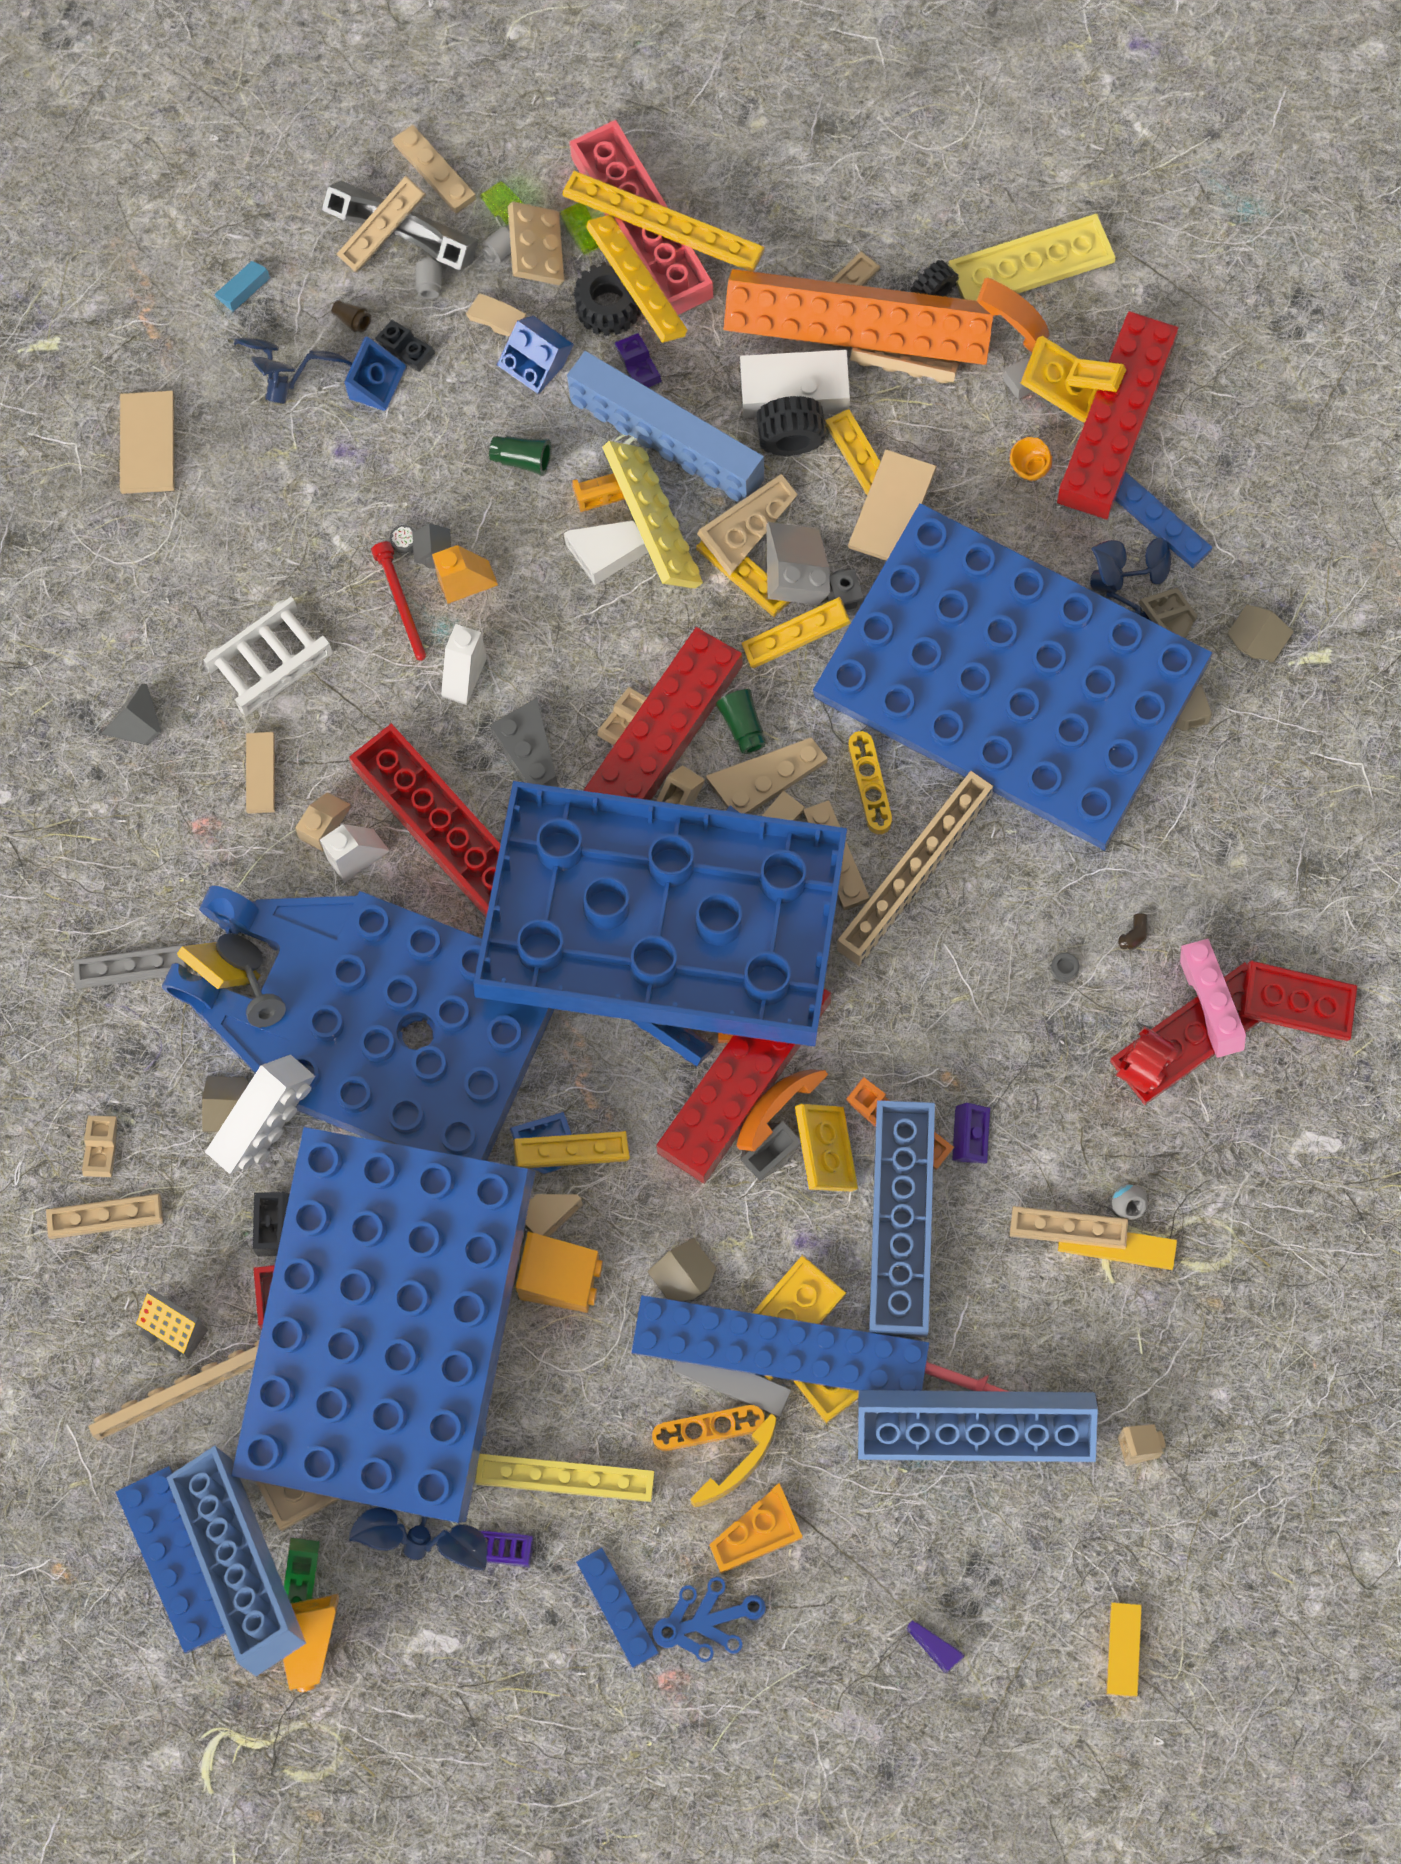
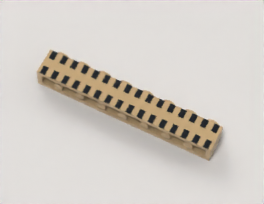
M972 771L969 772L837 940L838 952L858 966L863 963L992 798L993 786Z

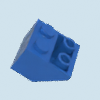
M530 316L517 320L497 365L539 394L563 368L574 344L535 316Z

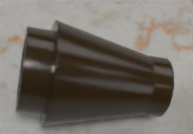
M337 300L332 306L331 313L337 316L353 332H364L369 327L371 314L368 313L366 308L344 303L340 300Z

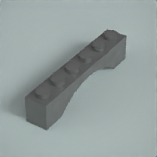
M339 181L328 186L322 211L345 221L363 224L385 199L346 182ZM413 211L392 233L424 249L437 261L458 270H462L472 264L479 242L476 238Z

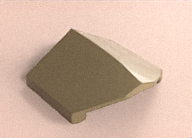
M1177 587L1143 598L1138 602L1152 622L1183 638L1187 637L1197 618V614Z
M1247 604L1227 635L1232 639L1239 651L1251 658L1275 662L1294 631L1273 611Z
M207 1076L202 1096L203 1132H218L249 1085L245 1077Z
M692 1238L670 1250L647 1273L668 1300L688 1301L695 1300L709 1289L717 1268L696 1240Z

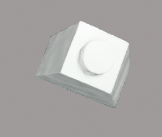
M633 520L569 530L564 533L566 546L594 585L648 553L639 529Z
M455 624L445 648L442 697L468 705L487 659L481 632Z
M342 824L320 839L328 862L344 883L390 852L374 829Z

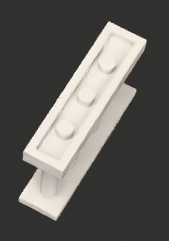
M292 597L276 603L269 613L220 648L212 649L207 654V657L203 659L210 673L219 668L239 693L235 701L245 717L333 654L331 646L324 636L319 639H313L293 614L298 610ZM284 621L305 646L297 655H291L271 631ZM261 637L266 640L283 661L282 665L274 671H269L250 647ZM240 652L261 677L260 681L252 687H247L228 663L229 660Z

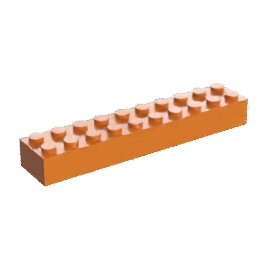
M732 269L728 279L724 330L986 365L994 316L974 300Z

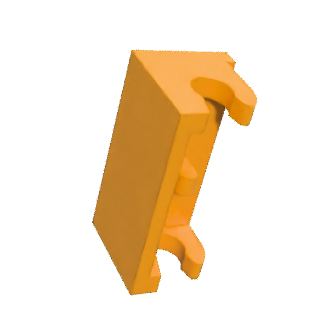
M614 473L578 483L577 479L572 480V487L580 512L625 500Z

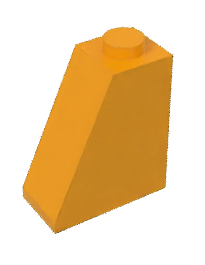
M459 545L432 554L438 581L447 604L498 586L489 561Z

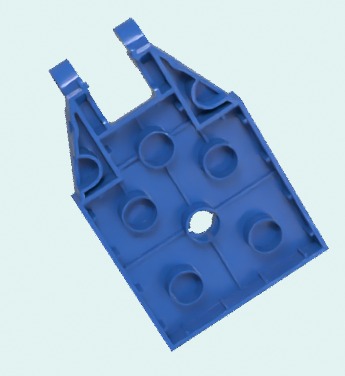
M215 885L209 887L199 907L203 915L218 923L220 928L225 930L227 934L233 933L238 935L241 932L268 943L270 948L278 951L261 988L262 994H275L284 1001L285 1014L280 1021L271 1026H252L248 1022L246 1009L254 998L245 997L225 988L217 989L205 978L189 973L185 967L178 963L171 965L162 984V989L165 992L191 1005L211 1029L215 1030L222 1041L255 1074L261 1065L288 1055H292L308 1069L315 1078L310 1084L311 1091L296 1105L297 1111L366 1139L484 1161L488 1160L554 1009L475 998L473 983L482 938L359 891L357 896L256 899L252 902L232 890ZM427 1021V1024L433 1031L432 1042L418 1050L409 1049L403 1041L402 1029L413 1022Z

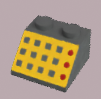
M151 1288L146 1295L136 1322L142 1329L140 1335L154 1344L157 1339L166 1344L164 1350L176 1358L183 1355L189 1359L208 1331L199 1318Z

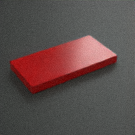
M1250 961L1247 964L1241 1017L1349 1041L1352 1036L1358 985Z

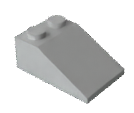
M768 522L766 524L768 599L819 605L830 594V569L819 529Z

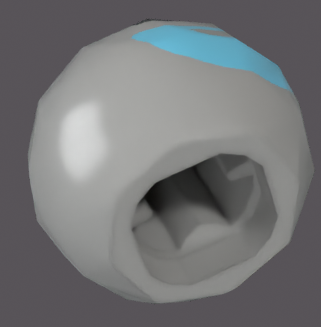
M1132 1184L1119 1187L1113 1193L1111 1200L1114 1213L1120 1218L1131 1221L1140 1218L1146 1212L1148 1206L1145 1191Z

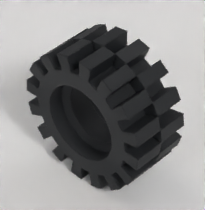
M937 260L936 263L933 262L930 265V268H925L923 274L920 273L919 279L914 281V286L911 287L910 291L913 293L948 297L947 294L953 291L952 288L957 285L956 281L959 280V275L944 260Z

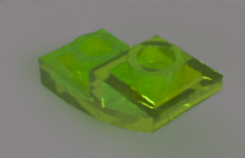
M501 181L480 195L495 217L499 215L506 225H509L508 206L513 201L524 204Z
M578 202L560 211L559 215L583 255L599 248L586 228L588 220L592 219L586 205Z

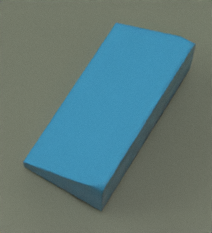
M251 261L214 295L234 312L270 279L269 272L264 266Z

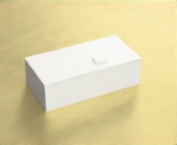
M847 350L740 356L743 418H757V411L761 409V406L772 400L788 396L813 398L821 403L824 414L841 413L850 407Z

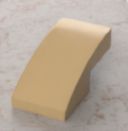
M478 294L466 313L469 320L488 325L495 333L509 337L517 320L527 318V315L518 309L483 294Z
M628 687L614 704L613 712L598 729L597 736L615 745L647 697Z
M88 1115L84 1137L86 1148L82 1166L83 1176L112 1177L117 1133L116 1116Z

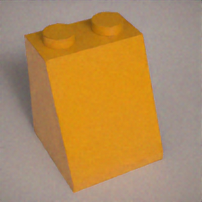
M528 1232L515 1287L519 1299L588 1313L589 1305L594 1306L596 1301L597 1288H593L595 1277L600 1278L603 1261L599 1260V1254L596 1250Z
M338 1594L291 1604L306 1644L283 1658L289 1690L297 1689L298 1692H305L316 1687L315 1684L320 1683L339 1603Z

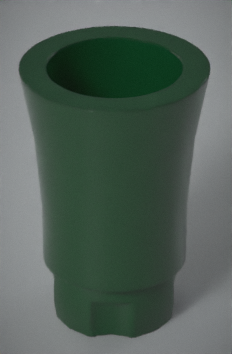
M493 436L489 450V459L491 461L527 470L541 476L546 474L551 458L550 439Z
M750 689L732 692L716 702V706L724 717L742 754H750L765 747L764 731L759 722Z

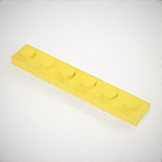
M480 1454L475 1483L476 1485L651 1502L654 1471Z

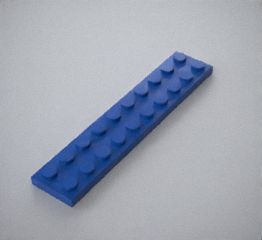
M641 1295L631 1353L853 1391H922L929 1342Z

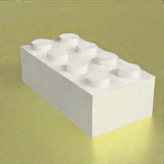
M292 1055L261 1065L209 1145L206 1153L230 1174L241 1169L244 1171L256 1163L261 1164L270 1153L268 1151L270 1145L276 1142L283 1134L282 1127L285 1122L289 1121L296 1114L298 1102L304 1099L311 1091L310 1084L315 1076Z

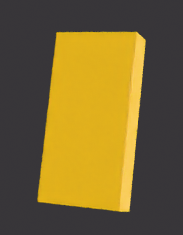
M1076 358L1066 381L1069 386L1117 392L1126 368L1124 364Z

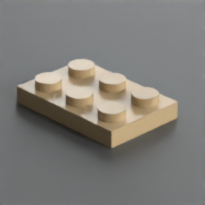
M512 201L508 206L513 276L560 285L564 281L559 211Z

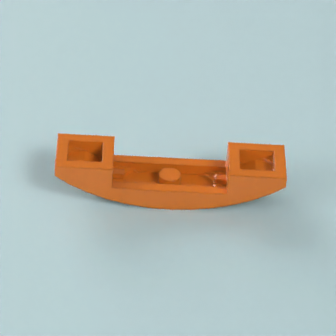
M991 278L984 279L977 302L992 316L1001 315L1025 337L1023 345L1032 353L1038 337L1043 335L1047 339L1049 338L1046 322L1039 312L1015 291Z
M803 1070L782 1079L771 1087L759 1099L747 1116L736 1145L739 1150L755 1151L773 1133L767 1124L773 1116L796 1093H811L828 1073L825 1070Z
M865 1077L862 1078L846 1099L851 1106L875 1127L877 1101H890L885 1097L886 1094ZM934 1132L933 1168L935 1170L939 1168L954 1148L936 1132Z

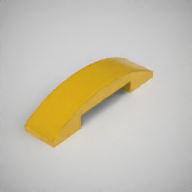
M773 1414L752 1434V1440L758 1446L720 1485L710 1478L690 1499L694 1507L707 1505L726 1496L740 1486L754 1472L764 1458L775 1432L776 1417Z

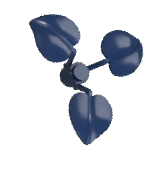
M240 337L234 340V345L240 344L248 348L263 350L267 354L268 358L252 356L251 361L263 376L268 375L265 399L276 403H286L289 389L294 390L295 382L309 360L320 359L342 362L350 367L353 364L343 356L331 351L310 350L289 382V376L279 372H295V368L286 363L273 360L272 350L279 351L277 345L257 338Z
M1162 538L1153 539L1148 544L1145 553L1147 568L1123 572L1122 570L1127 560L1126 549L1122 542L1108 540L1092 547L1091 550L1097 559L1099 570H1094L1091 574L1090 585L1092 590L1107 592V598H1114L1135 610L1132 612L1150 620L1139 605L1119 596L1115 592L1122 588L1123 577L1149 574L1152 584L1163 583L1167 579L1171 568V552L1168 543Z
M377 1507L361 1514L353 1524L349 1535V1541L358 1542L382 1551L393 1550L402 1543L404 1545V1554L412 1560L424 1558L426 1553L430 1552L437 1543L436 1546L440 1554L456 1564L485 1571L487 1566L486 1539L478 1529L469 1525H456L452 1528L451 1532L443 1530L431 1540V1535L425 1527L428 1517L422 1516L420 1525L411 1528L407 1534L405 1526L398 1524V1517L394 1511Z

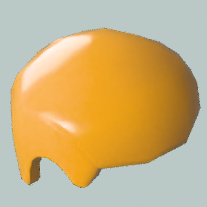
M1026 437L1017 441L1012 447L1009 459L1014 471L1022 479L1036 481L1044 477L1051 469L1053 456L1048 446L1041 439Z

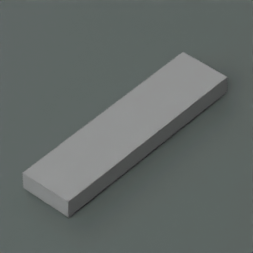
M184 945L74 959L75 986L77 989L166 977L173 963H178L188 970L187 963L177 955L180 948Z
M679 1361L676 1362L673 1373L747 1405H755L762 1411L773 1414L778 1418L781 1417L791 1394L790 1389L751 1373Z

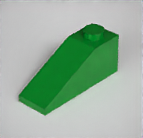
M290 1537L284 1589L290 1604L312 1599L320 1541Z

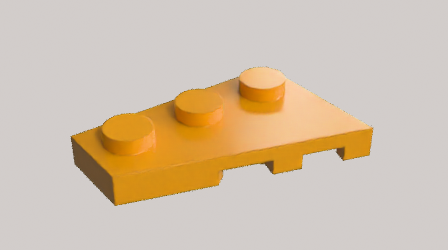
M780 1483L709 1544L721 1574L803 1539Z

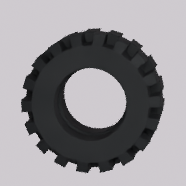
M602 262L601 266L596 267L594 264L590 266L589 272L584 270L581 273L582 279L578 278L576 281L574 297L576 313H578L580 322H584V327L587 330L592 328L593 333L597 335L603 332L604 336H610L611 332H614L615 335L621 334L620 330L622 329L625 331L629 330L630 323L635 324L637 322V315H640L641 310L613 267L606 265V262ZM604 293H614L621 297L617 303L612 305H601L594 301Z
M805 396L782 397L764 404L757 411L759 443L761 449H764L767 453L781 456L800 455L819 448L826 440L823 406L813 398Z

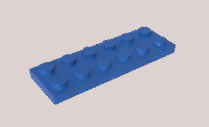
M168 1466L115 1493L184 1653L187 1654L226 1635V1632L169 1486L167 1477L173 1474V1471Z

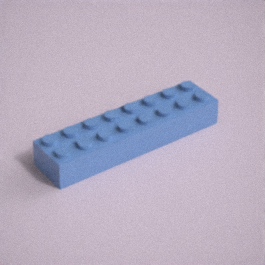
M584 351L567 374L570 400L576 407L580 409L586 408L598 420L602 422L607 421L614 425L621 434H629L636 438L643 447L648 449L651 447L658 451L665 460L669 462L675 461L687 473L691 475L696 474L703 478L710 487L722 489L732 500H744L757 491L763 483L764 456L587 351Z
M877 1101L869 1333L899 1337L927 1338L935 1103Z
M858 1390V1460L1096 1462L1098 1408L1095 1392Z
M213 1446L168 1476L167 1480L236 1661L254 1676H258L305 1645L306 1641L241 1479L232 1476L233 1459L218 1447Z

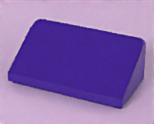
M968 1102L955 1107L953 1161L987 1163L990 1124L989 1107Z

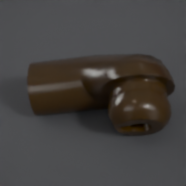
M1138 913L1133 915V929L1126 934H1122L1118 939L1120 948L1133 950L1146 941L1147 914Z

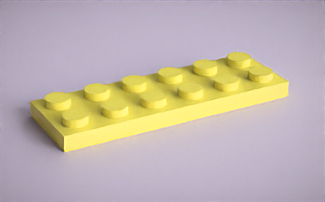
M1093 214L950 260L948 265L959 275L956 286L961 298L977 301L985 278H991L1018 294L1115 263L1116 257L1098 215Z
M613 441L607 442L602 448L662 584L696 589L703 583L699 575V568L690 555L689 546L683 539L679 530V523L669 508V501L661 490L659 478L649 463L647 452L643 447Z

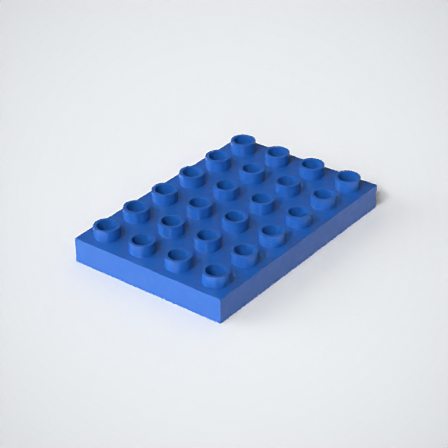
M919 503L816 683L813 693L815 699L964 777L972 771L991 784L994 793L1105 851L1211 662L1212 652Z
M513 781L473 983L475 998L815 1047L847 828Z
M303 1127L232 1476L455 1523L466 1522L536 1171Z

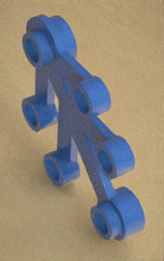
M714 1577L709 1580L708 1591L693 1619L681 1622L688 1606L697 1599L695 1588L687 1585L681 1588L679 1592L680 1599L670 1617L663 1618L655 1624L653 1637L659 1646L673 1648L678 1645L696 1655L697 1659L702 1663L712 1660L714 1656L713 1648L709 1644L699 1645L686 1637L685 1634L696 1631L724 1646L728 1653L737 1654L742 1649L740 1637L736 1635L729 1636L713 1626L742 1617L752 1621L759 1620L765 1614V1602L757 1595H750L744 1599L741 1605L709 1614L718 1596L722 1595L726 1589L724 1580L720 1577ZM715 1581L722 1584V1589L719 1592H714L711 1589V1585ZM691 1590L694 1593V1597L688 1601L683 1599L684 1591ZM757 1602L760 1606L757 1612H750L748 1610L749 1603ZM666 1627L673 1629V1635L670 1638H665L662 1635V1631ZM732 1639L739 1642V1647L736 1650L728 1648V1642ZM702 1648H708L711 1652L710 1656L706 1659L699 1656V1651Z

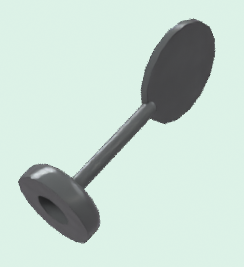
M236 934L220 936L216 943L218 953L230 965L245 970L256 996L246 1009L248 1022L255 1027H268L280 1021L286 1011L284 1001L275 994H262L253 971L260 968L263 962V956L258 947L248 939Z

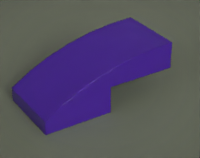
M639 333L615 342V347L630 378L647 388L662 382L661 376L650 358L649 350Z

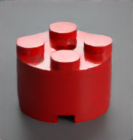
M1144 1026L1139 1032V1040L1133 1041L1123 1057L1115 1076L1144 1093L1147 1091L1151 1093L1154 1088L1156 1089L1165 1075L1161 1070L1173 1062L1179 1050L1174 1047V1043Z

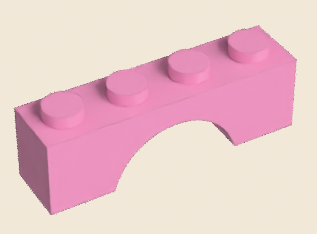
M1209 939L1181 946L1180 964L1189 986L1192 985L1201 1002L1206 1020L1207 1034L1216 1057L1244 1051L1246 1033Z

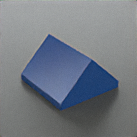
M365 337L344 381L348 398L382 411L387 410L406 365L371 338Z

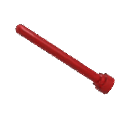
M389 541L377 543L371 548L373 558L384 569L414 655L418 661H423L426 658V653L392 563L393 555L395 554L392 544Z

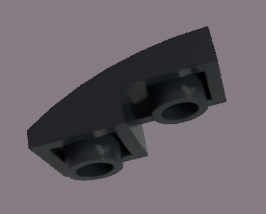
M392 319L375 338L391 354L418 372L435 355L432 346L414 337L410 329Z

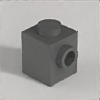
M428 523L412 532L414 562L434 569L435 565L432 554L451 547L450 529Z
M841 569L830 575V594L827 596V600L829 602L840 597L847 613L859 610L864 601L855 569Z

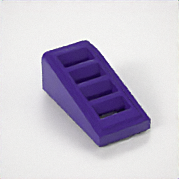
M480 1531L486 1539H489L487 1563L530 1568L534 1543L533 1536ZM494 1540H500L498 1556H492ZM506 1541L511 1542L509 1557H504ZM517 1542L523 1543L521 1558H515Z
M912 1620L908 1624L907 1631L944 1673L947 1674L964 1659L965 1655L917 1622Z

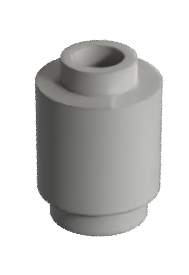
M509 225L500 227L482 242L484 247L482 252L489 261L500 263L511 254Z
M431 257L423 258L416 263L415 288L421 298H437L442 290V264Z

